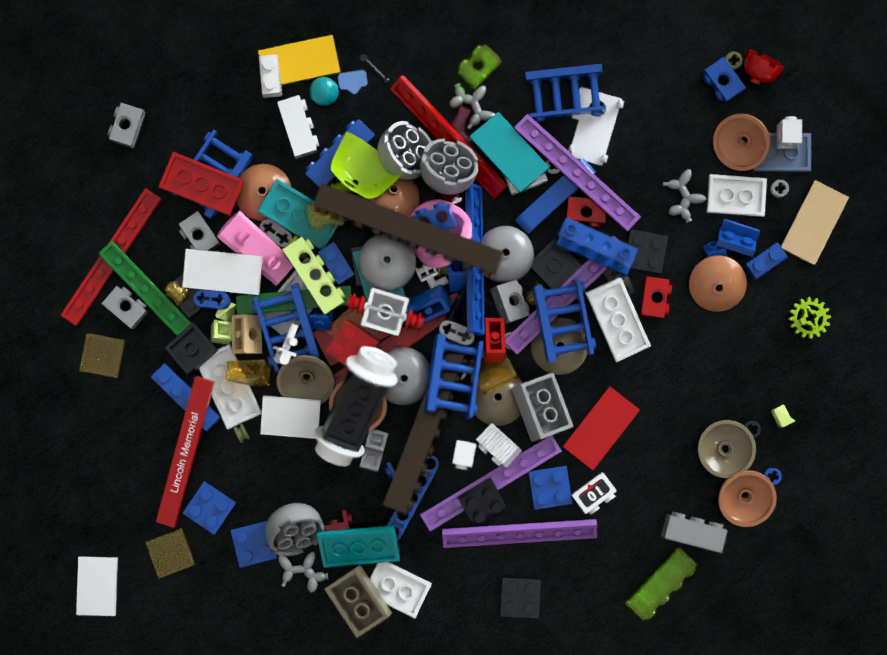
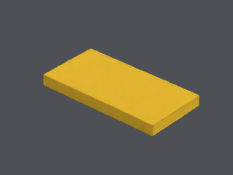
M333 35L258 51L259 56H278L280 60L281 85L341 73Z

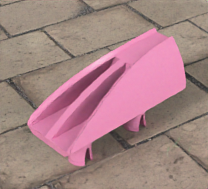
M241 211L235 213L217 235L221 241L237 254L263 256L261 274L274 285H278L294 267L285 252Z

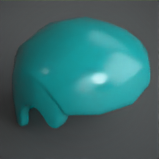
M319 77L311 83L309 95L316 104L329 106L336 101L339 89L332 79Z

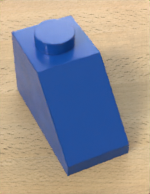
M454 261V263L447 266L450 292H460L463 285H467L466 268L462 267V263L459 261Z

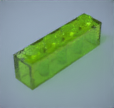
M677 548L633 594L626 604L642 620L646 618L648 620L651 619L656 613V607L659 604L663 606L670 597L668 595L673 590L676 592L683 583L681 581L686 576L689 578L696 571L694 567L697 564L681 548Z

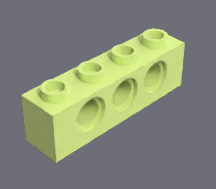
M301 237L285 247L283 251L323 313L328 314L345 303L343 298L346 296L340 287L336 289L332 283L335 279L330 271L325 272L322 266L325 264L319 255L315 256L312 252L314 246L310 240H305ZM304 253L310 255V261L307 264L300 262V257ZM315 269L321 272V277L318 280H312L310 277L311 272ZM323 286H330L331 294L325 297L321 294Z

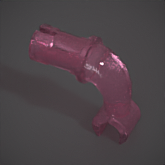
M460 106L454 121H451L452 127L474 150H477L478 148L473 147L472 140L464 132V125L471 110Z

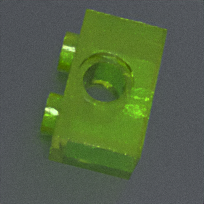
M486 44L482 47L479 45L472 52L473 56L469 60L465 59L458 66L460 68L458 74L474 90L501 64V59ZM480 61L484 67L481 70H476L473 64Z

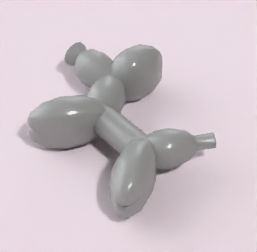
M460 83L454 85L456 96L451 99L450 107L457 108L462 103L471 104L475 113L470 119L468 129L479 124L481 120L488 121L495 115V113L490 111H482L478 101L482 99L486 92L485 86L479 87L472 96L465 95L463 87H460Z
M690 169L685 170L680 175L679 180L663 182V186L679 189L683 199L680 205L672 206L668 213L671 216L681 214L686 223L692 220L690 218L691 214L687 209L690 204H698L706 200V197L701 194L690 195L685 185L692 175Z
M310 552L305 557L303 565L292 566L286 556L279 555L278 557L281 567L285 570L281 585L283 587L292 579L295 573H304L309 579L307 588L310 592H315L318 586L317 582H322L325 579L328 580V573H315L311 568L315 561L314 552Z

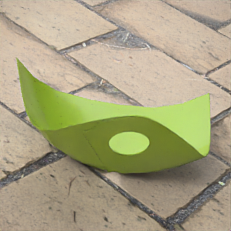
M349 132L345 133L331 162V171L346 187L367 199L376 198L384 193L402 175L389 174L379 160L378 151L364 140ZM353 180H357V181H358V185H356V184L353 182ZM345 181H347V182H349L351 185H353L354 188H352V187H350L348 184H346Z

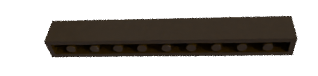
M321 183L313 204L318 208L317 212L324 215H328V213L335 214V218L340 221L346 222V219L353 221V225L362 229H364V226L371 228L370 232L380 236L382 233L390 235L389 239L400 242V240L408 242L407 246L414 249L422 247L426 249L425 253L436 256V254L443 255V259L454 263L455 260L462 263V267L470 270L473 267L480 269L479 273L488 277L491 274L496 276L504 256L503 251Z
M450 326L449 332H452V333L455 334L456 332H455V331H452V330H451V326ZM469 333L465 335L458 334L463 338V342L471 339ZM446 339V341H448V343L456 344V343H454V342L449 341V340ZM446 350V352H443L442 359L449 363L467 365L469 357L464 353ZM450 370L440 372L442 381L460 383L462 375L460 372ZM442 388L438 390L437 397L440 400L453 402L455 396L453 390ZM426 392L383 504L384 508L407 515V512H411L415 503L412 500L414 493L418 494L422 483L419 480L421 475L426 474L428 464H426L427 459L432 457L435 446H433L434 440L439 439L442 428H439L440 424L446 420L449 412L445 408L438 407L433 413H425Z

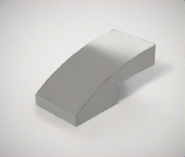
M375 429L369 431L359 468L378 473L388 433Z

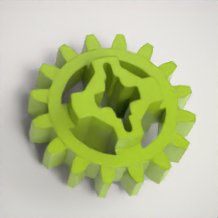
M807 297L806 302L800 299V305L797 303L793 304L795 310L789 311V313L793 314V317L788 318V320L793 321L790 328H796L795 334L801 332V338L808 334V338L812 339L813 334L819 337V331L822 333L826 332L824 326H830V323L826 322V320L831 318V316L826 315L829 308H823L824 302L818 304V298H815L812 302L811 298ZM808 305L816 307L818 311L812 310ZM800 310L802 314L800 319L797 320V315ZM808 315H813L811 321L806 320ZM822 316V321H821V324H820V326H819V325H818V320H819V317ZM802 325H805V326H807V327L809 328V330H811V331L805 330V329H803L801 326H802Z

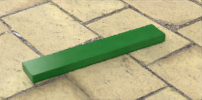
M113 241L98 253L177 336L192 324Z
M351 285L339 286L346 296L343 298L345 303L340 306H346L349 295L352 296ZM322 288L321 294L325 297L329 296L331 288ZM309 289L301 290L306 309L320 308ZM288 291L259 294V301L288 294ZM253 294L236 296L237 315L258 314L257 312L254 313L252 309ZM291 301L263 308L262 310L263 313L292 311L297 308L295 302L291 303Z

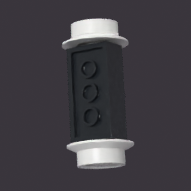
M361 347L357 356L347 358L346 363L350 368L324 426H319L314 431V436L318 440L315 447L316 453L332 464L348 466L353 457H360L364 454L365 449L362 445L389 386L396 385L398 381L393 373L397 365L394 358L373 347Z

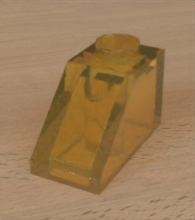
M264 359L227 361V381L249 386L270 385L271 367Z

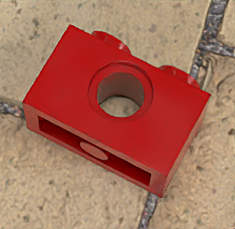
M568 197L567 218L580 224L588 223L589 227L600 228V225L605 224L606 212L592 199ZM583 208L590 209L591 216L588 218L583 217L581 210Z
M645 277L640 316L663 319L665 315H668L669 303L666 302L667 296H671L672 291L669 279ZM653 293L661 295L660 303L652 301Z
M485 318V334L483 335V347H485L484 363H503L506 354L504 318Z

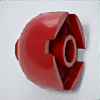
M749 50L744 61V69L750 76L749 80L760 85L761 82L769 83L777 79L784 66L764 54L757 56V51Z

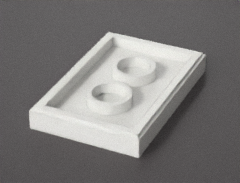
M710 174L707 213L764 217L767 178Z
M263 395L261 434L316 439L314 431L319 427L321 400Z
M78 557L76 615L116 616L118 557Z
M390 562L377 563L370 578L388 606L413 618H416L432 584Z

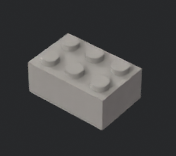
M554 373L511 388L531 442L574 427Z
M672 512L671 515L666 514L661 537L722 553L727 530L723 529L722 524L709 521V525L704 524L703 519L691 517L688 520L685 519L686 515Z

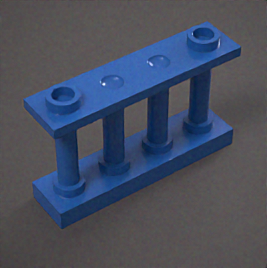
M602 64L525 72L527 83L530 82L533 85L535 113H530L529 115L537 123L545 122L546 118L583 114L602 116L603 112H606V105L600 106L597 80L599 75L603 74ZM588 76V79H590L592 107L581 108L578 80H580V77ZM568 78L571 81L573 109L562 110L559 82H561V79ZM549 80L552 83L554 111L543 112L540 84H542V81Z
M213 129L211 133L208 132L204 137L203 142L205 143L194 160L198 162L203 161L210 167L239 178L254 156L247 150L239 154L216 139L219 134ZM211 145L235 159L237 164L234 169H228L206 155ZM199 204L204 207V215L213 220L218 211Z
M567 217L558 236L560 237L556 244L624 276H627L638 251L637 248Z
M580 278L573 279L574 285L546 290L542 285L532 287L546 362L557 361L556 357L559 354L584 349L587 350V355L594 354L596 343L595 339L591 338L583 297L585 285L583 281H580ZM576 293L578 304L552 309L546 307L545 300L548 297ZM579 311L581 323L555 328L550 326L549 319H551V316ZM583 330L585 342L559 347L553 344L552 338H555V335Z
M299 283L292 284L291 291H288V294L259 301L258 295H254V301L251 302L254 313H258L270 356H267L270 367L274 366L275 372L279 371V363L274 361L275 350L272 348L273 345L284 342L287 333L270 337L269 326L294 319L300 320L302 327L297 330L294 338H306L307 345H305V348L291 352L297 354L296 356L309 355L320 359V353L310 325ZM291 301V303L295 302L297 309H294V312L265 320L263 308Z
M437 334L434 336L424 412L433 413L438 407L466 412L465 419L469 420L477 412L475 398L480 362L485 355L483 341L477 342L474 348L448 343L445 340L446 335ZM447 350L474 355L473 365L467 366L445 362L442 359L443 352ZM450 370L471 374L470 385L442 381L440 372ZM442 388L468 393L467 404L440 400L437 397L438 390Z

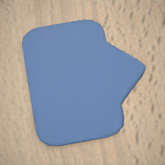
M359 70L339 74L338 82L340 89H347L356 94L361 87L367 85L366 72Z

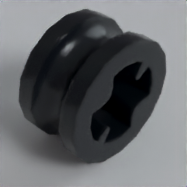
M756 421L746 422L744 424L746 428L749 424L756 426L757 430H754L756 433L751 434L754 438L757 437L761 432L760 424Z

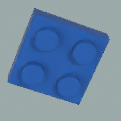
M567 466L528 472L534 510L573 504Z
M204 481L183 514L215 535L237 502Z
M267 521L231 530L240 568L278 558L276 552L270 549L266 539L265 527Z

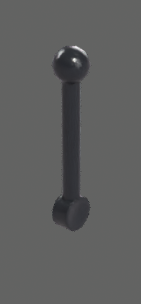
M362 54L360 57L361 61L366 62L370 66V68L383 80V83L385 85H388L390 83V79L385 77L368 60V56L366 54Z

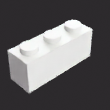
M298 95L277 102L295 158L298 159L318 152L316 147L320 145L317 136H312L310 130L314 127L311 117L307 118L305 111L308 110L305 99L301 100Z

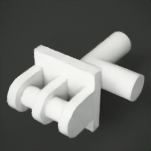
M423 264V267L415 269L420 281L427 280L430 289L440 284L443 286L449 283L446 276L435 281L434 276L439 274L436 268Z
M291 323L282 348L273 346L272 349L277 350L274 356L276 363L285 365L289 362L291 356L296 357L297 354L290 352L289 349L297 344V340L294 338L298 329L297 325Z

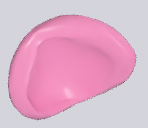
M441 199L427 201L416 207L410 216H415V211L426 208L427 211L434 209L433 205L444 202L445 205L450 204L457 226L447 229V231L468 239L472 237L470 218L461 208L449 201ZM440 211L438 217L441 221L445 222L447 214L444 211ZM421 218V221L429 223L427 218ZM418 247V249L413 248L419 260L428 267L442 268L451 264V262L443 259V255L436 254V256L425 253L426 249Z

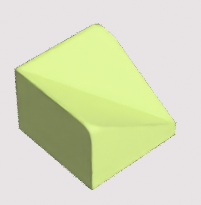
M231 303L227 309L217 310L215 316L221 320L231 322L237 305Z
M214 320L211 324L210 342L230 344L232 341V322Z
M784 405L771 410L778 427H785L795 422L794 419L790 418Z

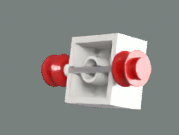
M375 288L371 289L368 302L365 303L364 295L358 298L354 292L353 296L349 295L346 305L350 307L349 311L352 308L357 309V314L364 307L365 313L361 325L397 336L403 321L407 329L411 325L414 326L416 331L417 327L421 328L424 317L421 316L422 312L415 315L413 310L408 312V315L405 314L409 298Z

